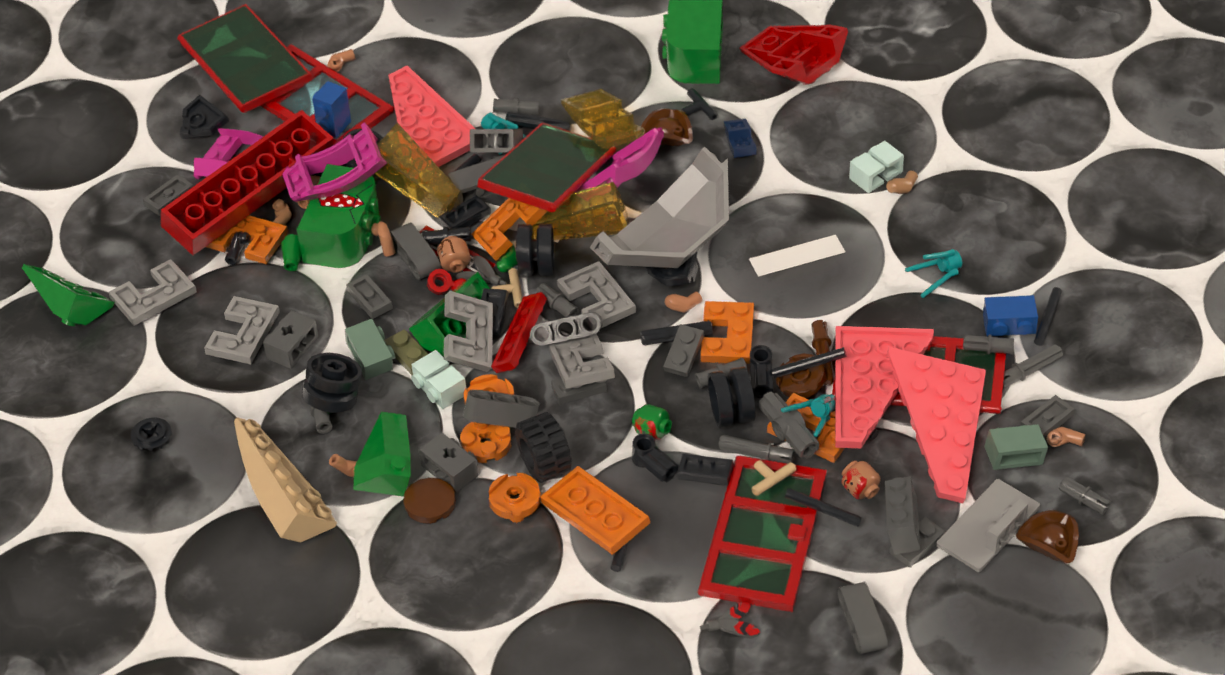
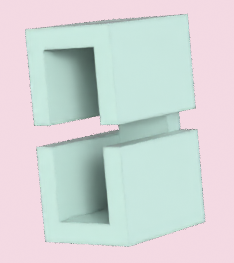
M883 141L873 146L868 153L865 152L850 161L849 179L867 193H870L884 184L883 179L889 181L903 172L904 155L889 143Z
M435 350L411 364L413 372L411 378L414 385L418 389L422 388L432 403L436 402L442 409H445L464 397V390L466 388L465 378L453 366L448 367L449 362L444 360V357Z

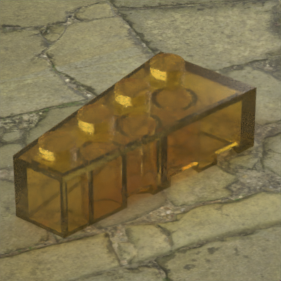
M396 123L377 144L380 154L387 164L375 174L439 219L440 215L448 212L454 206L460 190L407 132Z
M614 182L573 193L555 212L547 211L532 227L534 229V239H537V227L539 224H553L554 240L594 237L603 231L607 235L618 234L629 224V218L617 186Z

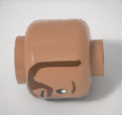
M449 236L444 238L438 245L437 254L441 267L444 270L454 273L461 272L470 263L471 257L468 246L462 238Z

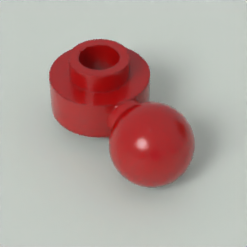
M436 269L430 273L427 279V286L432 293L441 295L445 294L449 289L454 291L467 279L459 278L453 281L449 272L444 269ZM435 280H441L443 286H437Z

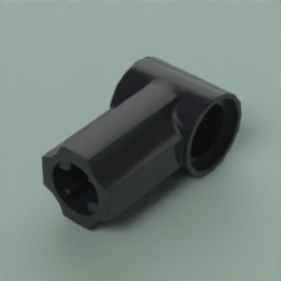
M757 345L750 350L751 386L753 395L758 398H763L766 393L771 391L773 393L772 351L765 345Z
M639 434L635 436L632 442V462L638 467L649 470L661 482L665 481L667 483L678 471V464L656 446L655 439L651 435Z

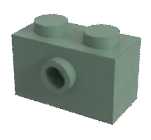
M373 319L345 329L346 344L355 361L362 368L365 380L393 370L392 360L395 359L392 347L390 345L386 346L384 342L385 336L380 326L376 327Z
M1038 424L989 429L984 446L994 470L1043 465L1048 449Z

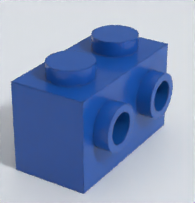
M327 81L312 97L315 120L332 137L337 138L351 123L347 88Z
M1034 295L984 297L983 319L986 336L989 334L992 336L1036 334L1038 313Z

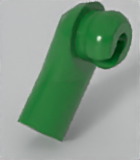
M514 244L496 264L498 270L502 273L518 265Z

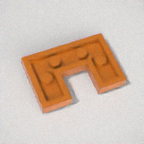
M523 185L517 189V191L532 195ZM508 198L471 235L497 261L513 245L503 233L511 228L520 217L527 224L533 226L547 211Z
M248 215L207 245L206 248L225 253L236 232H248L251 243L244 251L245 259L267 264L284 240V237L288 234V228L282 224Z
M705 301L704 321L709 320L712 326H727L728 329L727 338H703L701 362L729 363L742 357L746 364H750L754 303Z
M793 393L785 403L790 406L806 402L808 399ZM811 407L798 409L805 421L806 428L815 431L821 418L812 413ZM835 411L829 414L830 420L826 422L819 433L821 434L817 438L819 449L814 453L833 463L845 449L835 448ZM770 422L767 425V433L776 436Z

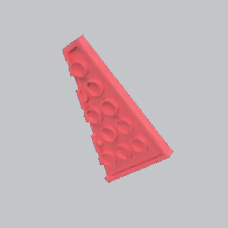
M408 66L389 74L407 178L410 182L470 151V129L475 128Z
M836 326L835 350L844 347L847 357L835 360V448L861 449L898 394L899 385L894 379V370L890 359L886 357L888 348L893 347L923 355L933 340L934 329Z
M889 347L886 357L890 359L894 370L893 376L899 385L898 390L903 404L907 406L911 417V426L916 432V439L921 453L927 461L928 473L934 481L936 495L938 498L964 503L986 370Z

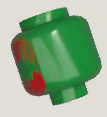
M645 404L638 408L633 415L632 424L638 435L649 434L655 440H660L671 430L672 421L670 420L669 412L664 408Z

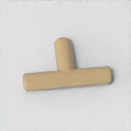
M512 268L508 271L510 284L492 286L491 288L507 290L508 294L512 293L514 306L518 308L522 301V292L518 270Z
M761 460L757 461L754 464V469L765 479L752 487L753 494L756 496L760 495L795 472V464L790 462L776 472H773Z

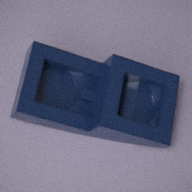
M747 119L724 121L726 136L734 158L756 155V145L751 137V127Z

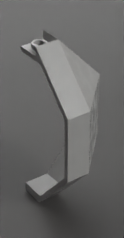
M704 147L690 167L654 204L618 234L609 237L604 231L600 233L590 248L607 265L680 267L716 236L729 220L728 158L721 163L713 153Z

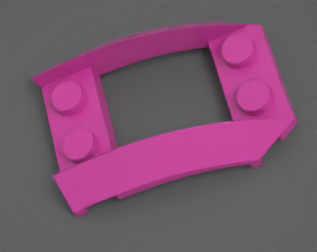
M365 122L361 125L362 130L356 135L352 136L349 134L326 150L303 157L299 154L295 156L296 163L291 168L287 167L283 172L290 198L293 201L319 199L342 193L361 184L387 164L376 144L377 137ZM355 158L357 166L348 173L327 183L313 185L310 175L324 172L327 164L342 166Z
M217 128L221 136L203 158H194L195 179H200L201 176L208 177L226 164L242 144L253 145L264 136L243 130Z
M662 128L650 130L612 156L614 160L612 165L585 182L574 192V195L589 203L609 195L621 183L640 175L647 169L657 154L664 137Z

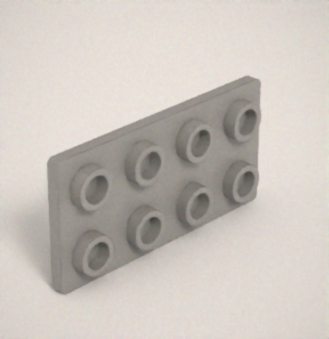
M996 479L937 541L936 546L975 571L981 572L1011 540L1019 528L1039 510L1040 503L1002 480Z

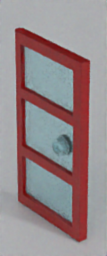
M292 44L287 46V48L311 73L313 80L260 105L283 121L288 120L300 110H303L316 122L312 102L314 93L319 91L327 81L347 88L351 123L337 138H334L333 145L340 142L348 132L362 129L361 125L364 122L372 129L395 110L392 105ZM283 63L234 87L236 91L251 100L298 76L286 63Z

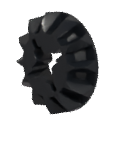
M156 417L138 422L131 431L132 442L141 451L149 449L152 452L156 447L162 449L163 444L169 443L170 436H172L170 424L166 420ZM154 433H156V437L151 436L150 439L147 437V435H153Z

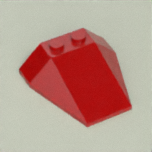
M835 25L769 26L741 46L740 51L773 74L809 85L814 83L822 74L830 71L839 62L848 29Z

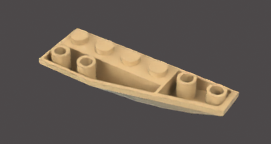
M237 417L234 423L245 470L261 507L279 536L284 539L303 542L334 528L337 522L331 515V510L322 501L321 494L311 486L256 421Z

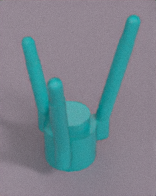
M491 112L486 114L481 121L483 129H518V125L500 118Z
M951 249L945 252L923 255L924 260H934L907 267L905 272L937 265L942 272H948L921 293L920 296L924 298L949 278L959 274L958 268L962 267L963 262L959 252Z
M823 394L816 399L784 407L781 409V412L785 413L811 407L812 413L821 418L813 433L817 437L826 422L830 420L829 414L835 409V396L833 394Z

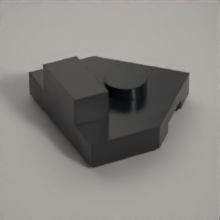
M198 95L183 109V124L180 128V136L182 139L211 136L218 131L217 128H222L230 120L203 96Z
M698 252L693 254L678 268L646 267L647 272L665 286L695 283L698 272L696 262Z

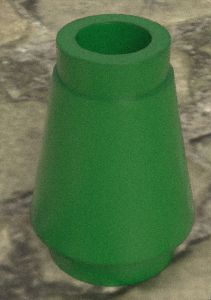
M290 234L285 236L281 242L283 264L285 270L295 271L298 269L302 255L298 235Z

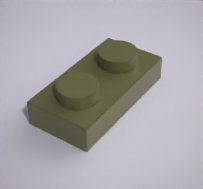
M405 329L384 340L386 346L390 345L392 347L395 358L411 375H413L411 364L428 355Z

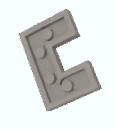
M171 259L150 270L152 277L159 284L151 290L141 294L128 281L109 291L110 299L115 302L114 304L134 326L197 293L195 285Z
M600 261L557 279L559 289L569 301L589 292L594 295L598 302L581 309V314L587 312L598 313L603 320L602 328L636 313V305ZM587 317L585 319L586 323L592 330H595L597 327L596 319Z
M449 291L445 294V317L466 322V339L448 334L444 338V360L488 372L492 369L493 303Z
M233 296L224 312L225 320L243 323L237 335L214 330L204 347L206 355L252 364L280 312L279 306Z
M597 334L549 344L551 357L566 389L579 388L585 384L601 383L607 379L615 378L614 368L608 357L583 362L582 358L589 359L603 354L602 344Z

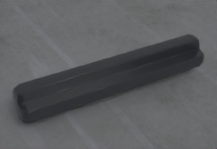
M508 112L505 120L518 125V127L535 129L542 122L570 132L572 129L570 121L513 112Z
M709 320L683 324L704 330V336L713 334L712 323ZM680 325L641 331V343L645 346L674 341Z

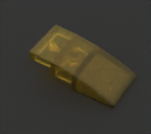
M602 89L561 99L562 106L580 129L604 149L635 141L645 134V129L634 123L633 114L622 109V100Z

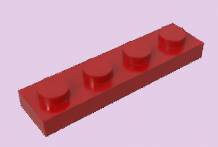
M542 292L522 298L491 365V368L496 373L511 371L518 366L523 350L527 346L531 329L535 326L547 300Z

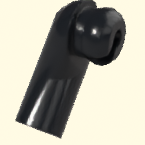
M238 231L234 234L225 257L226 263L230 265L236 264L243 246L250 242L248 232Z

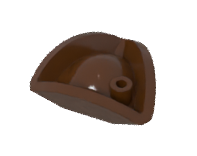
M660 108L653 111L642 123L638 134L640 138L654 128H662L664 137L660 145L680 146L690 144L693 140L692 127L688 116L682 110Z
M1047 510L1029 518L1017 531L1016 538L1029 548L1055 561L1069 564L1074 561L1079 538L1078 524L1075 518L1067 513Z

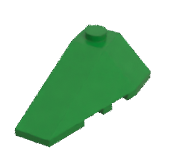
M23 264L22 269L53 314L62 318L61 322L66 325L76 326V323L87 325L114 306V301L97 292L92 291L91 293L84 290V286L66 281L64 277L44 268Z
M476 272L453 292L481 300L483 288H490L479 272ZM445 298L409 328L423 349L431 352L436 350L442 356H444V338L448 334L466 339V322L445 317Z
M381 412L354 467L353 490L404 496L411 473L406 415Z

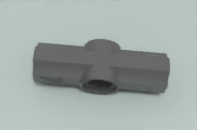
M772 391L766 393L759 401V408L772 423L776 436L781 441L786 440L800 458L804 457L807 459L812 457L819 449V442L806 428L805 421L800 412L794 410L782 413L781 409L788 405L778 393H772Z

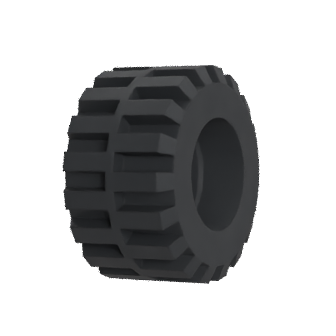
M546 411L516 424V441L520 454L528 471L539 483L571 471L572 458L568 442L559 423L550 413Z

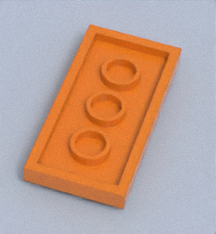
M579 466L540 496L542 504L612 555L650 524L648 515Z

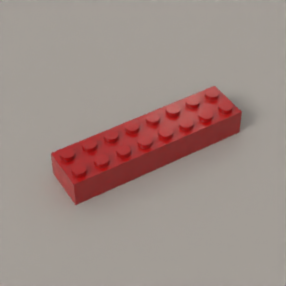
M300 110L161 209V227L194 256L286 189L287 186L283 172L287 167L291 168L296 163V155L299 154L303 157L326 150L333 146L334 138L303 110Z

